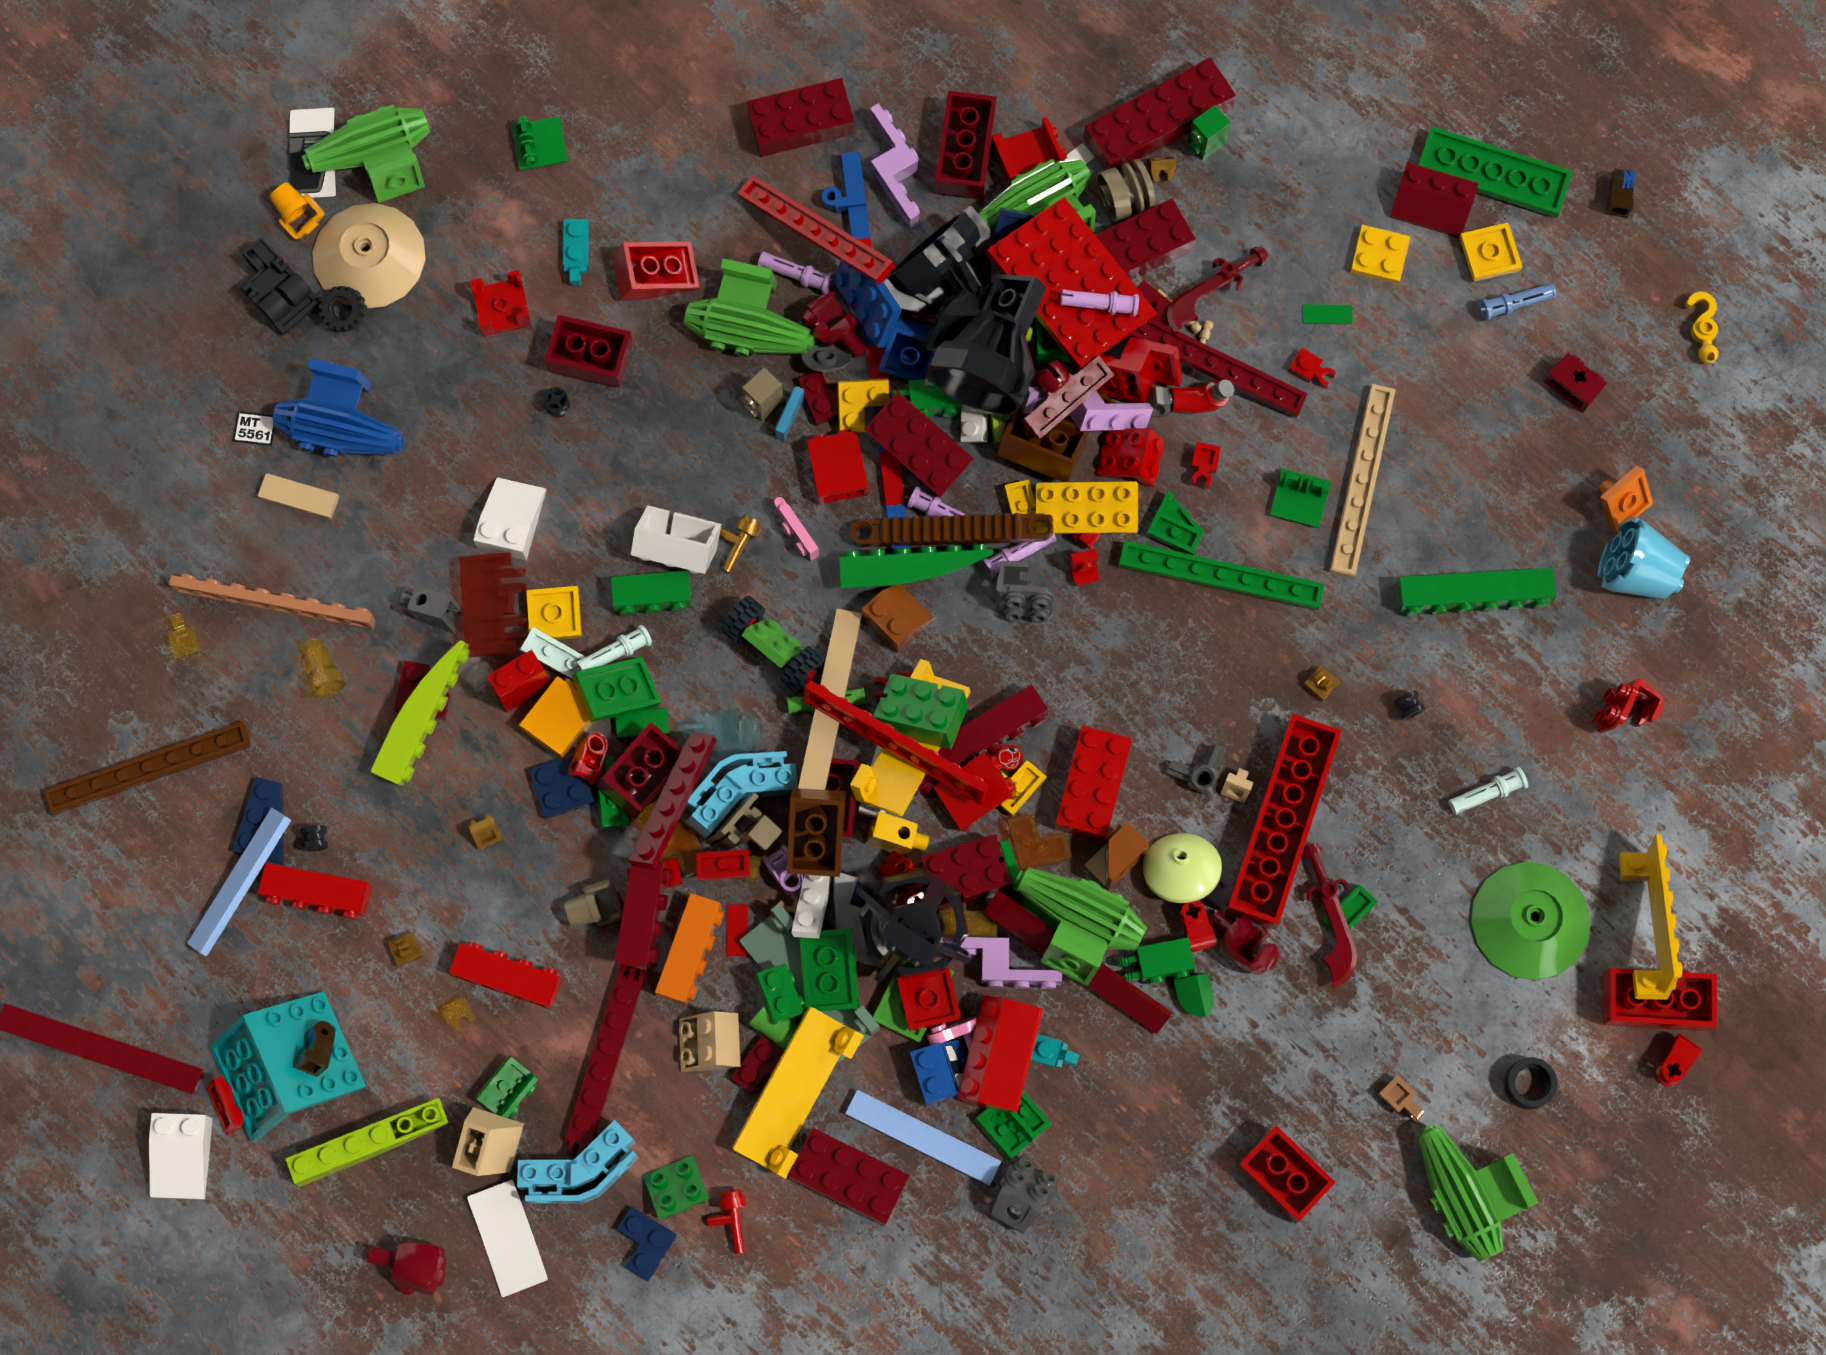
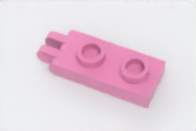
M777 497L774 501L775 509L783 520L781 525L788 536H794L797 541L795 546L802 556L807 555L810 561L819 556V548L783 498Z

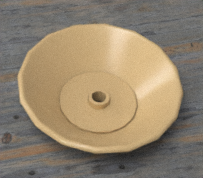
M377 203L354 205L334 215L320 230L312 251L314 274L323 290L326 292L335 286L354 288L365 298L366 301L364 303L367 305V309L385 307L404 297L418 282L426 260L424 239L414 221L396 208ZM364 247H370L367 252L362 251ZM346 298L337 300L341 304L352 306L351 302Z

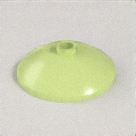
M1188 833L1171 834L1159 839L1148 849L1143 860V876L1148 887L1157 896L1176 903L1193 902L1207 896L1217 886L1222 872L1221 858L1216 848L1206 839ZM1179 857H1185L1184 860H1180V859H1178V858H1179Z

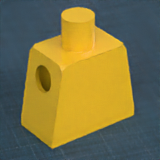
M879 811L871 819L865 844L907 854L912 848L925 851L929 842V836L916 832L917 823ZM898 833L902 834L904 839H901Z

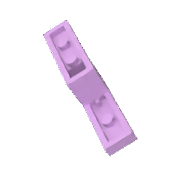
M878 103L870 108V119L891 150L871 161V172L908 227L912 229L919 225L920 210L914 201H909L906 196L907 191L900 181L918 171L919 157L913 148L909 149L905 143L906 138L899 128L896 130L892 124L893 119L887 109L883 110Z
M1029 387L1020 407L1023 414L1030 413L1044 401L1046 396L1042 388ZM1095 391L1069 415L1080 431L1124 430L1125 428H1147L1153 408L1149 403L1105 404L1097 391Z
M943 937V938H944V939H948V940H953V941H954V938H955V937ZM966 937L960 946L970 952L972 956H977V952H982L981 984H987L988 988H1003V984H1014L1016 989H1028L1029 985H1040L1041 989H1056V985H1061L1062 973L1057 970H1009V938Z

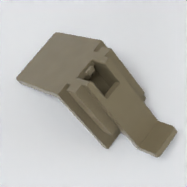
M704 770L702 771L693 792L707 777L708 774ZM711 779L715 785L718 784L715 780ZM707 790L696 804L703 806L711 796L710 792ZM756 793L737 802L706 839L686 823V820L692 815L688 808L683 811L680 820L703 841L710 844L718 840L715 845L724 850L728 848L733 849L749 839L753 840L762 850H766L781 833V829L766 815L760 818L762 813L756 807L749 809L752 803L759 797ZM734 824H735L736 826H738L743 832L741 833V832L734 826Z

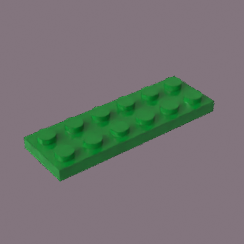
M1433 126L1430 128L1418 164L1478 182L1477 193L1556 218L1560 214L1573 172L1569 169Z

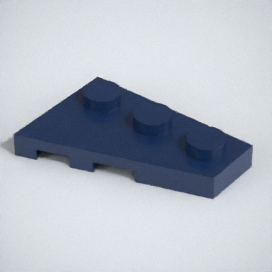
M259 777L255 778L232 850L234 853L240 855L244 853L271 808L283 814V785L281 783ZM284 833L266 861L284 866Z

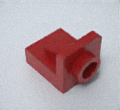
M1096 548L1071 554L1069 565L1075 586H1082L1100 580L1097 569L1098 555Z

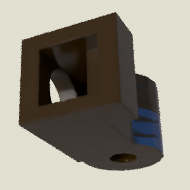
M1614 168L1610 180L1605 215L1628 218L1634 205L1633 185L1635 171Z
M320 1021L305 1034V1050L295 1058L293 1068L318 1077L328 1068L335 1038V1030L331 1024Z

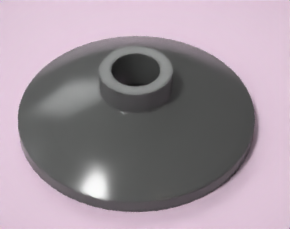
M824 342L814 343L812 350H808L807 354H802V361L808 368L821 372L841 370L847 367L852 360V353L846 346L840 343L830 346Z

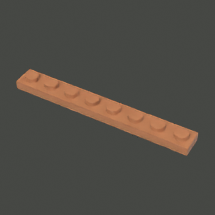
M180 574V577L171 575L169 586L174 592L370 630H374L376 622L372 613L368 609L355 607V610L346 609L342 604L331 602L330 605L320 604L319 600L313 598H305V600L295 599V596L288 593H280V596L270 594V591L262 588H255V591H252L236 583L226 586L221 585L217 580L206 578L205 581L195 580L194 576L188 574Z

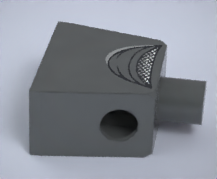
M420 586L415 588L413 594L403 592L400 598V606L407 608L416 620L453 634L457 633L466 612L451 595Z

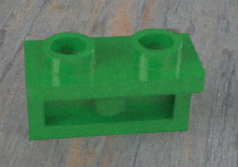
M786 963L754 975L773 1025L790 1019L796 1020L805 1013L803 998L796 992L794 975L791 970H788Z
M508 1055L475 1098L494 1114L511 1118L518 1111V1104L525 1096L528 1097L535 1090L538 1078Z

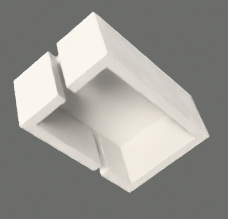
M647 506L634 530L631 555L645 561L660 562L668 567L676 566L687 569L692 573L705 574L717 551L721 524L675 512L669 535L666 534L670 511Z

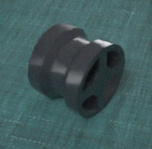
M553 387L545 392L543 402L547 413L555 418L565 416L570 410L567 393L559 387Z
M1416 690L1404 694L1394 701L1395 706L1401 710L1400 716L1403 721L1411 719L1426 710L1424 704L1419 702V694Z
M311 825L300 829V833L304 837V842L301 845L303 851H321L328 848V842L325 840L326 826Z

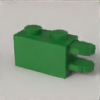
M926 379L909 381L908 389L898 391L929 418L937 415L954 417L957 413H961L962 403L946 397L938 389L928 388L925 385ZM897 390L889 394L890 399L895 395Z
M1189 937L1137 947L1135 950L1136 956L1117 960L1118 967L1137 964L1139 972L1127 973L1121 977L1129 982L1141 980V982L1148 981L1149 985L1163 983L1164 978L1174 976V980L1190 977L1189 973H1193L1195 970Z

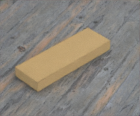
M266 473L258 493V498L331 520L339 500V495Z

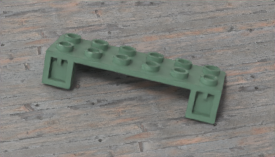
M778 903L771 909L772 915L741 938L740 943L763 971L786 963L788 970H791L794 975L796 992L801 995L805 1004L800 937L793 936L792 927L794 920ZM863 1005L855 1009L820 1011L864 1035L858 1047L880 1030L878 1023ZM841 1054L837 1062L840 1063L846 1056Z

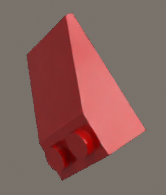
M622 242L612 253L620 300H645L694 291L700 288L691 242Z

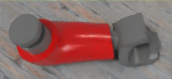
M1225 379L1222 381L1214 380L1198 387L1170 388V391L1168 387H1154L1146 401L1153 408L1150 418L1169 415L1170 409L1171 411L1185 413L1214 412L1228 403L1229 397L1234 394V385Z

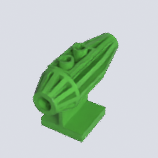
M393 104L347 120L348 124L304 149L306 154L302 155L306 169H312L313 173L365 166L378 203L425 187L415 153L412 152V148L430 133V128L422 109L394 107Z
M1052 159L1046 163H1039L1026 174L1017 175L1011 181V185L978 214L989 226L990 236H993L1000 207L1040 214L1065 197L1094 233L1096 211L1091 204L1083 207L1077 199L1092 180L1090 171L1080 159L1056 162Z
M723 258L721 264L723 278L718 297L690 302L686 309L684 326L705 340L710 345V348L714 350L724 351L726 348L734 350V353L737 355L748 357L749 354L756 355V353L807 354L808 350H812L814 347L815 337L812 335L811 329L766 309L770 293H775L777 281L772 269Z
M1028 867L1026 871L1021 869L1015 880V884L1019 885L1017 891L1059 923L1040 962L1086 986L1089 985L1099 969L1107 948L1136 950L1147 929V926L1129 907L1130 902L1124 900L1123 896L1118 893L1109 892L1101 888L1098 883L1092 880L1082 878L1079 881Z
M1432 1124L1420 1130L1422 1136L1418 1137L1433 1196L1430 1202L1436 1214L1441 1212L1445 1220L1442 1226L1449 1239L1453 1238L1455 1242L1460 1244L1478 1262L1504 1251L1501 1221L1538 1203L1514 1153L1476 1171L1442 1126L1436 1128L1435 1124Z

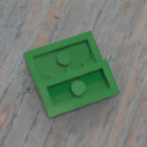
M1024 1091L1017 1113L987 1108L974 1120L976 1125L1008 1161L1013 1159L1052 1124Z

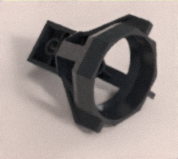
M968 206L960 214L954 216L902 259L883 281L901 309L936 316L942 306L946 307L953 294L957 296L963 289L986 301L993 285L991 281V260L986 255L987 249L990 248L989 226L972 206ZM972 249L973 256L965 262L962 257ZM930 284L936 287L927 297L919 293Z
M997 274L982 310L976 313L973 320L953 341L945 340L938 346L925 375V385L928 388L938 389L946 397L982 413L998 415L1004 421H1011L1012 417H1015L1024 401L1029 389V383L1035 371L1026 335L1047 287L1037 277Z
M925 867L882 876L874 890L860 883L856 893L866 901L860 910L859 917L868 956L882 964L875 975L876 981L881 983L890 970L903 978L946 970L953 958L966 964L970 962L972 954L960 947L968 936L969 930L959 889ZM919 883L928 886L920 903L914 902L893 907L883 896L889 890L903 884ZM944 896L951 904L956 918L954 941L943 938L939 917L936 914ZM872 913L883 923L880 938L884 940L882 944L888 950L884 955L880 953L872 938ZM934 956L942 957L937 962L929 965ZM905 961L911 962L912 964L920 967L921 964L925 967L906 968L900 965Z

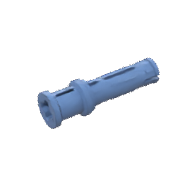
M1549 283L1548 285L1512 295L1501 293L1499 297L1487 300L1484 298L1479 301L1480 312L1485 321L1491 320L1493 316L1500 314L1509 315L1513 312V309L1556 298V289L1552 283ZM1537 294H1538V296H1534V297L1527 298V299H1524V300H1523V298L1530 297V296H1533V295H1537Z

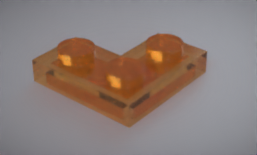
M1033 814L1008 820L1020 870L1025 871L1028 867L1037 868L1072 858L1065 832L1040 838Z
M684 822L676 825L660 861L676 855L685 878L697 874L696 853L703 851L695 832Z

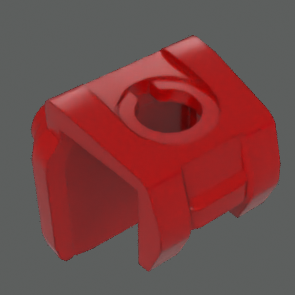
M1636 679L1626 684L1621 683L1615 689L1610 687L1603 696L1606 708L1604 711L1600 709L1596 712L1592 723L1595 724L1599 733L1612 730L1619 723L1623 725L1635 700L1644 705L1635 726H1642L1646 721L1649 723L1654 722L1662 713L1663 696L1642 679Z

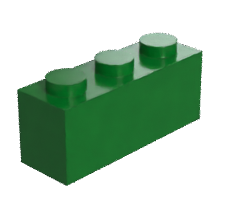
M688 571L611 577L615 614L620 613L621 616H632L635 612L645 611L647 614H657L665 609H671L673 612H682L686 608L692 607Z

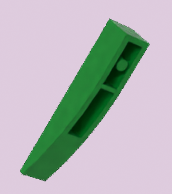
M972 544V549L961 550V545L946 546L945 551H936V546L920 547L921 552H910V548H896L895 553L885 554V549L869 550L870 555H859L858 550L844 551V556H839L840 587L891 586L918 582L967 567L993 555V549L987 548V544Z

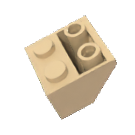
M713 1011L679 1019L681 1072L725 1070L740 1067L738 1013Z
M473 1107L464 1121L452 1168L476 1176L510 1172L524 1124Z

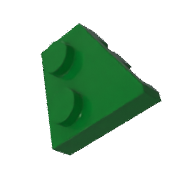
M1167 491L1147 531V536L1183 553L1193 555L1204 531L1191 519L1187 510L1182 508L1175 500L1174 494L1171 491Z

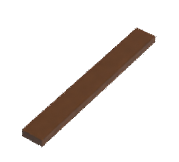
M240 721L44 789L43 792L49 812L54 816L252 747L244 721Z

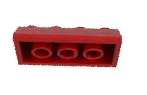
M983 996L957 1099L976 1107L1018 1112L1043 1013L1042 1008L1007 998Z

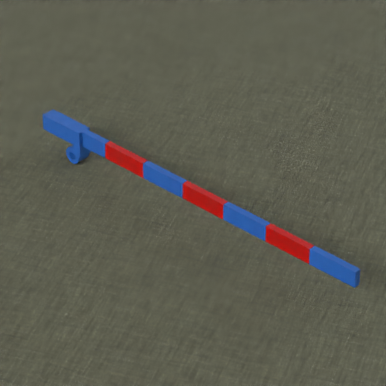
M860 152L841 153L846 197H842L840 190L836 187H828L822 193V205L827 211H836V213L848 212L851 236L872 248ZM863 327L865 347H867L870 380H889L887 373L878 371L883 347L877 348ZM873 406L874 417L884 406ZM878 443L887 518L907 517L900 461ZM911 546L891 547L892 553H895L896 548H910L911 552Z

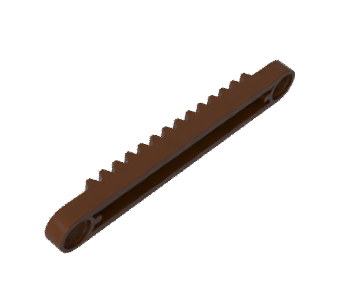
M997 513L981 516L978 514L973 516L953 515L951 517L947 515L942 517L923 516L921 518L913 516L912 518L893 517L891 519L883 517L882 519H862L856 521L850 528V537L859 547L1042 542L1051 538L1054 526L1050 517L1045 514L1005 513L1000 515ZM1043 521L1047 523L1048 529L1045 533L1038 534L1034 531V525L1037 522ZM862 527L870 530L869 537L864 540L856 537L858 529Z

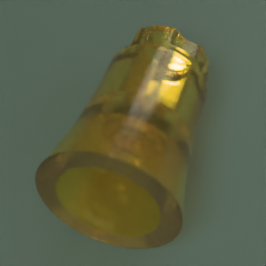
M311 639L300 645L299 650L302 654L301 659L309 681L311 696L323 698L342 690L346 682L339 673L323 639Z

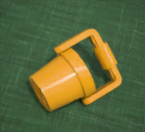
M288 182L281 184L269 196L270 201L281 215L279 219L280 224L294 239H301L306 234L309 235L319 225L318 222L324 216V211L309 194L305 193L302 196ZM311 205L317 214L313 218L311 217L297 233L289 223L304 214Z

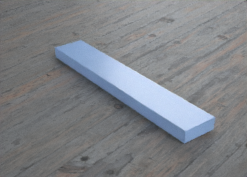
M273 808L270 809L187 944L205 956L209 954L291 822V819Z
M859 1090L856 1091L845 1115L990 1186L1001 1163L1000 1160Z

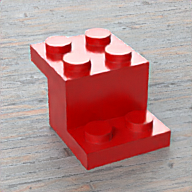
M1130 337L1120 359H1115L1111 356H1100L1114 376L1098 390L1106 391L1110 397L1136 403H1146L1155 382L1177 387L1182 382L1178 347L1170 344H1161L1147 339Z

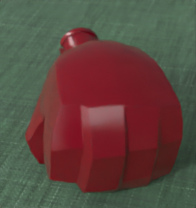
M834 291L823 294L816 300L811 301L804 308L805 313L800 318V321L808 329L812 330L813 336L816 339L830 346L843 342L855 359L867 350V347L854 334V329L860 322L852 313L847 314L834 298Z
M1220 910L1213 914L1221 920V923L1213 917L1210 918L1209 923L1224 934L1221 945L1230 960L1254 975L1266 974L1273 970L1281 955L1280 948L1276 944L1269 943L1265 944L1257 953L1259 945L1270 936L1266 928L1260 927L1256 929L1247 917H1241L1233 922Z
M400 1240L395 1251L374 1246L370 1247L367 1263L391 1267V1280L404 1295H412L415 1289L422 1294L433 1295L437 1287L442 1286L445 1279L447 1260L445 1259V1249L440 1246Z

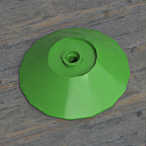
M1521 862L1504 866L1483 882L1473 900L1471 925L1477 946L1492 965L1512 977L1540 980L1557 976L1578 961L1589 941L1591 917L1584 895L1570 877L1550 865ZM1531 913L1538 915L1539 920L1537 922L1531 919Z

